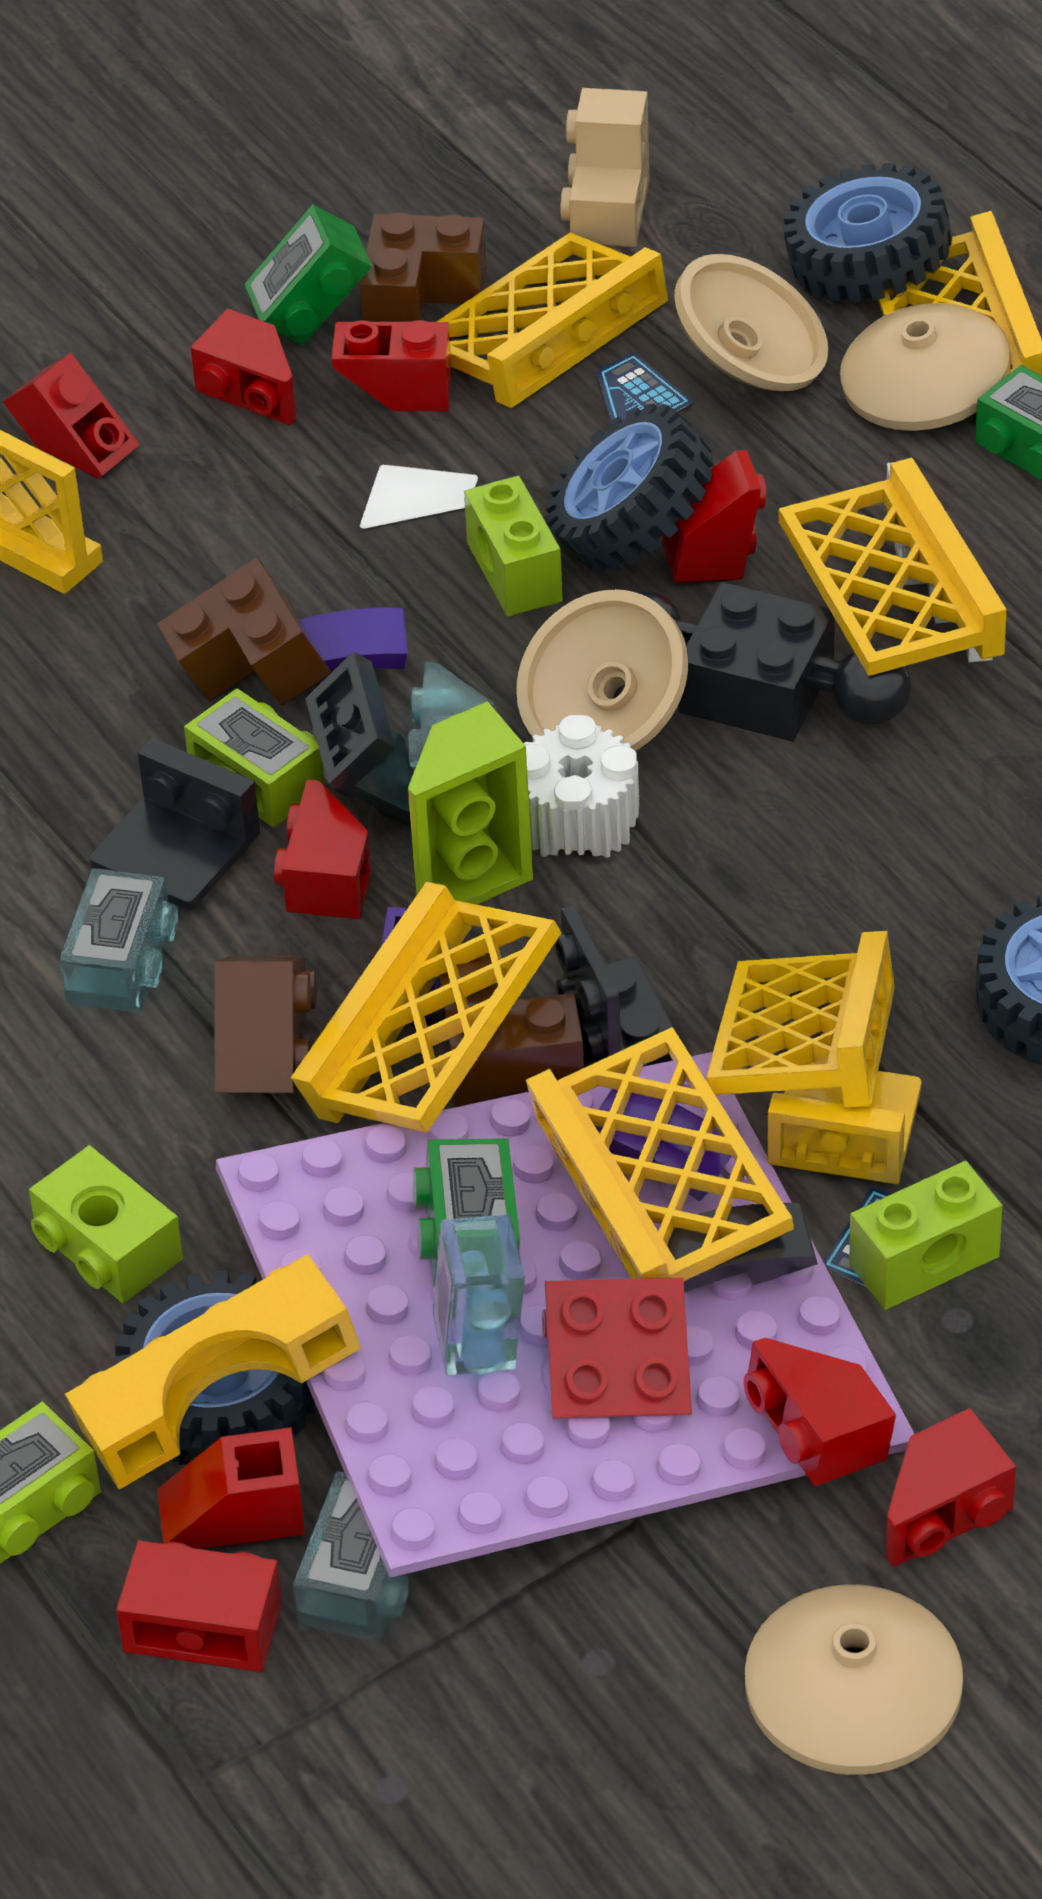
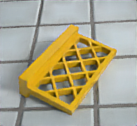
M992 211L970 216L973 231L952 237V246H949L950 253L946 259L964 254L968 255V259L958 271L943 266L934 274L925 271L926 280L916 286L908 281L906 283L907 291L895 295L892 289L884 290L885 298L878 300L883 316L905 308L908 304L918 305L926 303L954 304L980 312L992 319L1002 329L1007 338L1011 355L1010 373L1020 365H1023L1042 375V339ZM928 279L947 284L938 296L919 291ZM961 289L980 294L971 306L953 301Z
M568 233L437 321L449 322L450 338L469 335L466 340L450 341L452 367L493 385L496 402L513 408L669 301L661 253L644 247L630 257L574 233ZM571 255L585 259L561 263ZM603 275L599 279L595 280V276ZM586 277V281L556 285V281ZM548 282V286L522 289L526 285ZM565 301L559 306H556V302ZM547 304L545 308L517 311V307ZM508 309L507 313L482 316L488 311ZM525 328L519 333H517V329ZM508 330V334L478 338V334ZM487 355L488 361L478 356Z
M0 430V454L6 458L17 473L14 475L0 457V561L66 594L103 562L101 544L84 536L75 468ZM42 475L55 481L57 495ZM21 481L25 483V485L28 487V489L31 491L34 497L41 504V508L38 507V505L34 502V500L22 486V484L20 483Z
M913 458L890 463V479L779 508V524L868 676L973 647L981 660L1005 653L1007 609ZM883 503L888 510L883 521L857 513L861 508ZM819 520L834 526L826 536L805 530L801 524ZM846 529L873 536L867 547L840 540ZM886 540L911 548L906 559L879 550ZM830 555L856 562L850 574L828 568L824 564ZM869 566L896 574L890 585L862 578ZM909 578L934 586V590L929 597L903 590L902 588ZM852 593L878 600L879 603L873 612L849 606L847 601ZM892 605L919 612L913 624L886 617ZM933 616L956 623L959 629L940 633L925 627ZM875 632L903 640L898 646L880 651H875L870 643Z
M426 882L291 1076L292 1081L319 1119L339 1123L346 1113L428 1133L562 932L554 920L456 901L445 885ZM472 926L483 929L484 934L461 944ZM521 937H530V940L522 950L502 958L500 947ZM487 953L490 954L492 964L460 978L457 964L468 963ZM448 972L450 983L428 993L437 978ZM498 983L497 989L489 999L469 1008L467 996ZM456 1002L457 1014L427 1027L426 1015ZM414 1021L416 1033L393 1043L404 1026ZM464 1032V1037L456 1049L435 1058L432 1046ZM422 1051L423 1064L393 1077L391 1065ZM380 1071L382 1083L359 1093L370 1076ZM430 1083V1088L416 1108L400 1104L399 1096Z
M862 932L857 953L738 961L706 1076L707 1083L714 1094L841 1087L844 1108L871 1106L895 990L888 932ZM799 990L802 991L801 993L794 995L792 997L788 996ZM826 1003H831L830 1005H828V1006H826V1007H824V1008H822V1009H818V1008H817V1007H819V1006H821V1005H824V1004H826ZM762 1007H766V1009L758 1013H753V1011H756ZM791 1019L796 1020V1021H794V1022H792V1023H789V1024H787V1025H785V1026L780 1025V1024H783V1023H785V1022H787V1021H789V1020H791ZM821 1031L824 1032V1034L814 1039L810 1038V1036L815 1035ZM759 1036V1038L749 1043L744 1042L752 1037ZM785 1048L788 1049V1051L784 1053H781L777 1056L774 1055V1053L780 1050H783ZM813 1061L820 1063L816 1065H807ZM748 1065L752 1066V1068L742 1069Z
M673 1027L560 1080H556L550 1069L526 1080L536 1121L630 1279L683 1278V1281H686L794 1229L792 1216ZM666 1054L671 1056L677 1066L670 1084L639 1077L643 1065ZM685 1080L690 1088L683 1087ZM598 1086L618 1090L610 1112L584 1107L577 1096ZM631 1093L663 1100L654 1121L623 1115ZM676 1103L704 1109L706 1115L699 1131L668 1125ZM595 1126L603 1127L600 1134ZM714 1128H716V1130L718 1131L719 1135H714V1134H712L713 1131H714ZM616 1130L647 1137L639 1159L611 1154L609 1147ZM661 1140L692 1147L684 1169L652 1163ZM706 1150L734 1157L736 1162L729 1179L697 1173ZM624 1174L632 1175L629 1182ZM744 1176H746L750 1184L742 1182ZM645 1178L677 1185L668 1208L640 1202L638 1195ZM690 1188L722 1195L714 1218L681 1211ZM736 1198L763 1204L769 1213V1216L748 1226L727 1221ZM653 1222L661 1224L659 1231L656 1229ZM675 1227L707 1234L702 1248L675 1260L667 1245Z

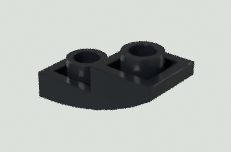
M783 1203L792 1216L793 1230L684 1281V1292L747 1272L752 1284L756 1285L817 1265V1259L800 1203ZM763 1204L734 1206L730 1211L727 1221L748 1226L769 1216V1213ZM716 1210L699 1213L697 1215L714 1218ZM675 1227L667 1247L675 1260L702 1248L707 1234Z

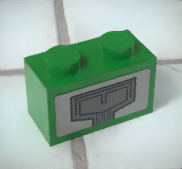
M312 204L244 285L259 320L275 325L278 334L304 346L371 269L372 264L355 227Z
M1020 365L977 399L975 443L1041 480L1042 375Z
M509 1138L427 1140L425 1167H414L413 1203L414 1208H426L427 1218L418 1219V1255L420 1260L431 1259L433 1287H437L441 1236L451 1276V1287L515 1286L520 1234Z

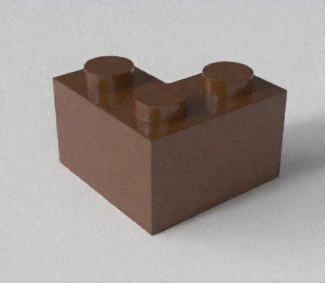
M404 213L373 215L366 251L372 267L360 281L362 319L364 321H423L426 303L463 304L483 291L487 271L484 218L463 217L460 215H407Z
M258 557L157 623L177 660L209 701L256 671L282 706L332 673L287 597Z
M490 954L478 957L468 963L457 964L460 978L492 964ZM448 972L439 976L440 987L450 983ZM498 983L467 996L469 1008L489 999L497 989ZM574 993L517 999L455 1091V1107L529 1092L526 1080L548 1069L551 1070L556 1080H560L583 1069V1041ZM456 1002L441 1008L443 1020L458 1013ZM464 1032L446 1040L447 1052L457 1048L464 1037Z
M228 956L214 961L215 1093H294L298 1090L291 1076L311 1049L310 1038H300L299 1024L306 1020V1012H310V1009H316L317 974L316 970H306V956Z

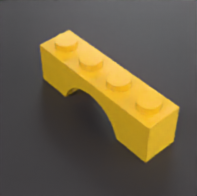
M306 1254L287 1266L275 1269L265 1279L227 1301L216 1303L204 1314L168 1335L152 1340L142 1350L111 1368L93 1374L83 1384L65 1393V1396L82 1433L120 1490L180 1455L179 1432L185 1412L193 1400L217 1380L241 1371L270 1370L285 1374L303 1383L362 1348L346 1306L309 1254Z

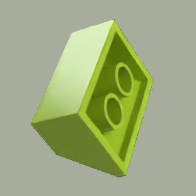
M486 701L432 725L410 781L408 795L416 896L424 884L430 882L445 885L456 901L478 905L533 880L526 746L490 703Z

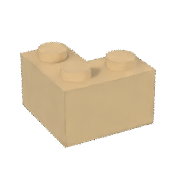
M582 88L578 109H569L567 116L566 139L567 143H576V154L571 153L569 158L568 185L572 186V188L563 187L561 220L570 221L571 233L598 244L636 247L649 184L647 91Z

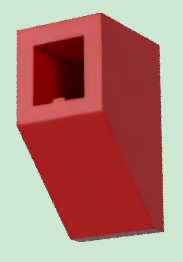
M227 309L190 347L195 391L291 425L296 420L293 379L275 325Z
M364 320L336 322L332 350V368L392 411H449L452 381L449 322H426L421 320L412 322H370Z
M72 353L40 371L3 401L4 405L37 448L95 478L103 476L140 445Z
M747 450L733 452L710 469L713 474L710 482L702 485L706 490L702 500L691 502L690 504L695 511L687 521L679 519L674 524L679 530L670 539L665 534L663 535L661 544L674 582L743 579L748 555H753L756 551L757 533L754 523L757 510H763L766 503L764 477L762 474H756Z
M307 780L300 804H291L287 819V838L289 844L287 849L279 848L277 851L274 866L275 885L284 886L286 912L360 919L372 876L368 830L320 781Z
M769 1338L753 1341L748 1373L745 1374L743 1380L746 1397L751 1407L757 1413H764L778 1433L781 1448L787 1459L791 1463H798L814 1487L888 1459L896 1413L860 1364Z
M971 1408L920 1431L909 1438L887 1514L886 1558L893 1567L916 1556H929L942 1548L947 1541L975 1527L984 1528L991 1526L1014 1508L1016 1466Z
M291 1428L221 1437L157 1489L163 1544L177 1542L194 1549H205L305 1535Z

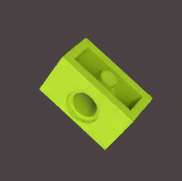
M520 476L464 490L467 544L507 617L562 602L561 550Z
M90 1145L29 1189L34 1217L31 1220V1228L38 1241L50 1252L55 1253L59 1250L76 1265L80 1275L90 1286L95 1289L105 1288L123 1304L184 1259L178 1216Z
M965 1160L850 1213L849 1265L882 1308L887 1310L1000 1257L1003 1205Z

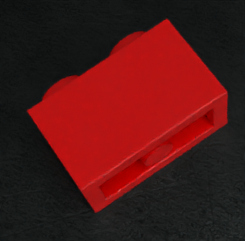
M138 1541L117 1607L123 1652L263 1672L282 1605L277 1560L261 1558L248 1552L230 1554L194 1549L177 1542L159 1544Z

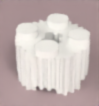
M569 715L563 718L559 725H556L555 731L545 729L543 730V736L537 734L532 736L533 743H524L527 754L531 848L533 851L540 849V855L543 857L549 854L558 855V851L563 849L566 855H570L572 851H577L579 855H584L585 850H590L593 856L602 855L608 858L610 857L611 850L619 852L621 851V844L628 845L630 843L629 827H635L636 818L639 817L637 754L629 743H623L621 735L613 737V731L610 729L602 732L601 726L596 725L591 717L587 715Z

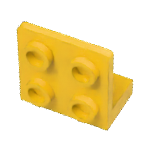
M813 1061L807 1065H816L820 1063ZM878 1071L872 1103L868 1107L844 1108L841 1087L786 1090L784 1094L773 1092L768 1109V1164L899 1185L921 1093V1079L916 1076Z

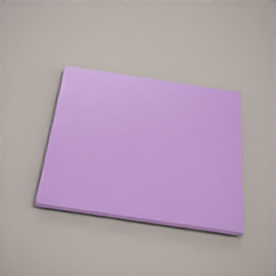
M712 1052L691 1056L705 1079L712 1058ZM674 1061L645 1066L642 1068L639 1077L670 1084L677 1066ZM685 1080L683 1087L690 1088ZM598 1086L577 1096L582 1106L598 1109L611 1089ZM529 1092L443 1110L428 1133L382 1123L216 1159V1171L262 1279H265L275 1269L287 1266L309 1254L348 1310L362 1349L308 1379L306 1383L380 1552V1557L389 1578L806 1476L798 1463L793 1464L787 1459L781 1448L778 1433L764 1413L759 1414L751 1407L745 1394L743 1380L745 1374L748 1373L752 1343L762 1338H769L860 1364L896 1413L888 1455L906 1451L909 1438L914 1435L909 1422L813 1242L817 1265L756 1285L752 1284L747 1272L684 1292L692 1405L691 1415L552 1419L548 1337H543L542 1310L546 1309L545 1281L630 1279L536 1121ZM716 1095L783 1203H792L773 1166L768 1164V1157L735 1095ZM676 1103L703 1119L706 1115L703 1108ZM509 1138L520 1234L516 1285L451 1287L445 1356L443 1359L434 1317L437 1287H433L431 1259L420 1260L418 1255V1219L427 1218L426 1208H414L413 1169L414 1167H425L427 1140ZM733 1156L719 1175L720 1178H730L736 1162ZM624 1174L629 1182L632 1175ZM744 1176L742 1182L750 1184L746 1176ZM645 1178L638 1199L642 1203L668 1208L677 1186ZM708 1192L699 1202L688 1194L681 1211L699 1214L717 1210L722 1195ZM736 1198L732 1207L760 1203ZM653 1222L656 1229L659 1231L661 1224Z

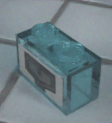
M92 868L59 960L66 1003L134 1012L141 1011L148 988H156L160 981L162 972L161 949L164 941L172 942L177 928L178 910L176 904H169L165 877Z
M510 1214L441 1220L433 1316L446 1376L468 1373L488 1374L494 1371L515 1369L525 1276Z
M337 1471L293 1583L298 1625L380 1642L389 1616L399 1618L403 1612L408 1594V1576L403 1574L389 1578L387 1569L346 1473Z

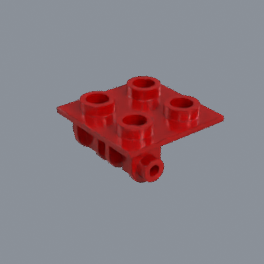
M683 1278L545 1281L546 1309L542 1310L543 1337H548L552 1419L692 1414Z

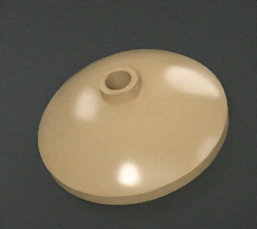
M711 254L692 261L679 277L675 287V304L683 329L697 350L726 375L758 389L792 391L811 384L823 370L828 358V342L821 321L805 298L776 273L745 258L726 254Z
M918 304L896 310L881 317L855 338L842 359L840 368L841 385L845 398L852 409L861 417L876 425L907 431L934 429L956 423L977 412V399L1009 375L1011 355L1004 332L992 319L984 314L954 304Z
M603 590L571 601L545 621L530 641L522 658L518 672L516 694L519 712L524 725L532 736L535 734L543 736V730L555 731L556 725H559L561 720L569 715H587L595 721L596 725L601 726L602 732L610 729L613 731V737L621 735L623 743H629L634 751L640 749L662 730L674 714L681 700L688 673V655L684 637L675 620L667 611L652 599L636 592ZM625 686L621 694L613 699L616 690Z
M829 1586L804 1593L790 1600L771 1614L761 1625L752 1640L746 1657L745 1691L747 1702L762 1732L775 1746L793 1759L813 1768L832 1773L847 1775L874 1774L893 1770L918 1759L931 1750L948 1732L956 1718L962 1698L963 1669L961 1658L954 1640L944 1625L930 1611L914 1600L899 1593L874 1586ZM860 1648L864 1651L859 1653H850L844 1649Z

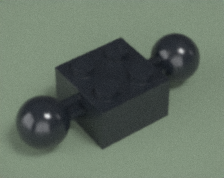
M721 582L699 624L694 625L682 622L675 605L662 594L649 590L634 591L652 599L667 611L675 620L684 637L688 655V673L684 692L679 702V712L682 714L794 742L820 690L834 693L838 706L849 718L868 725L881 724L893 719L904 709L910 697L911 678L906 666L868 676L854 651L848 654L842 661L834 659L835 618L829 608ZM873 647L875 651H880L884 649L881 647Z

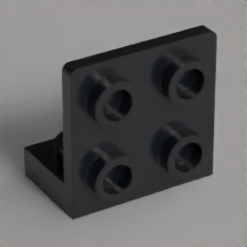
M352 652L305 698L313 725L312 733L317 740L324 766V777L328 784L343 796L351 795L374 806L381 814L388 818H398L411 824L408 787L414 771L405 740L400 734L392 731L390 728L372 661Z
M151 738L138 752L144 797L90 855V864L92 869L107 876L152 881L153 884L149 894L186 910H192L261 833L255 781Z
M570 906L561 909L562 934L554 946L559 964L564 971V978L556 981V989L558 995L570 993L575 995L583 1050L588 1060L600 1061L673 1027L637 957L633 956L605 965L576 908ZM666 1054L643 1065V1067L673 1061L669 1054Z

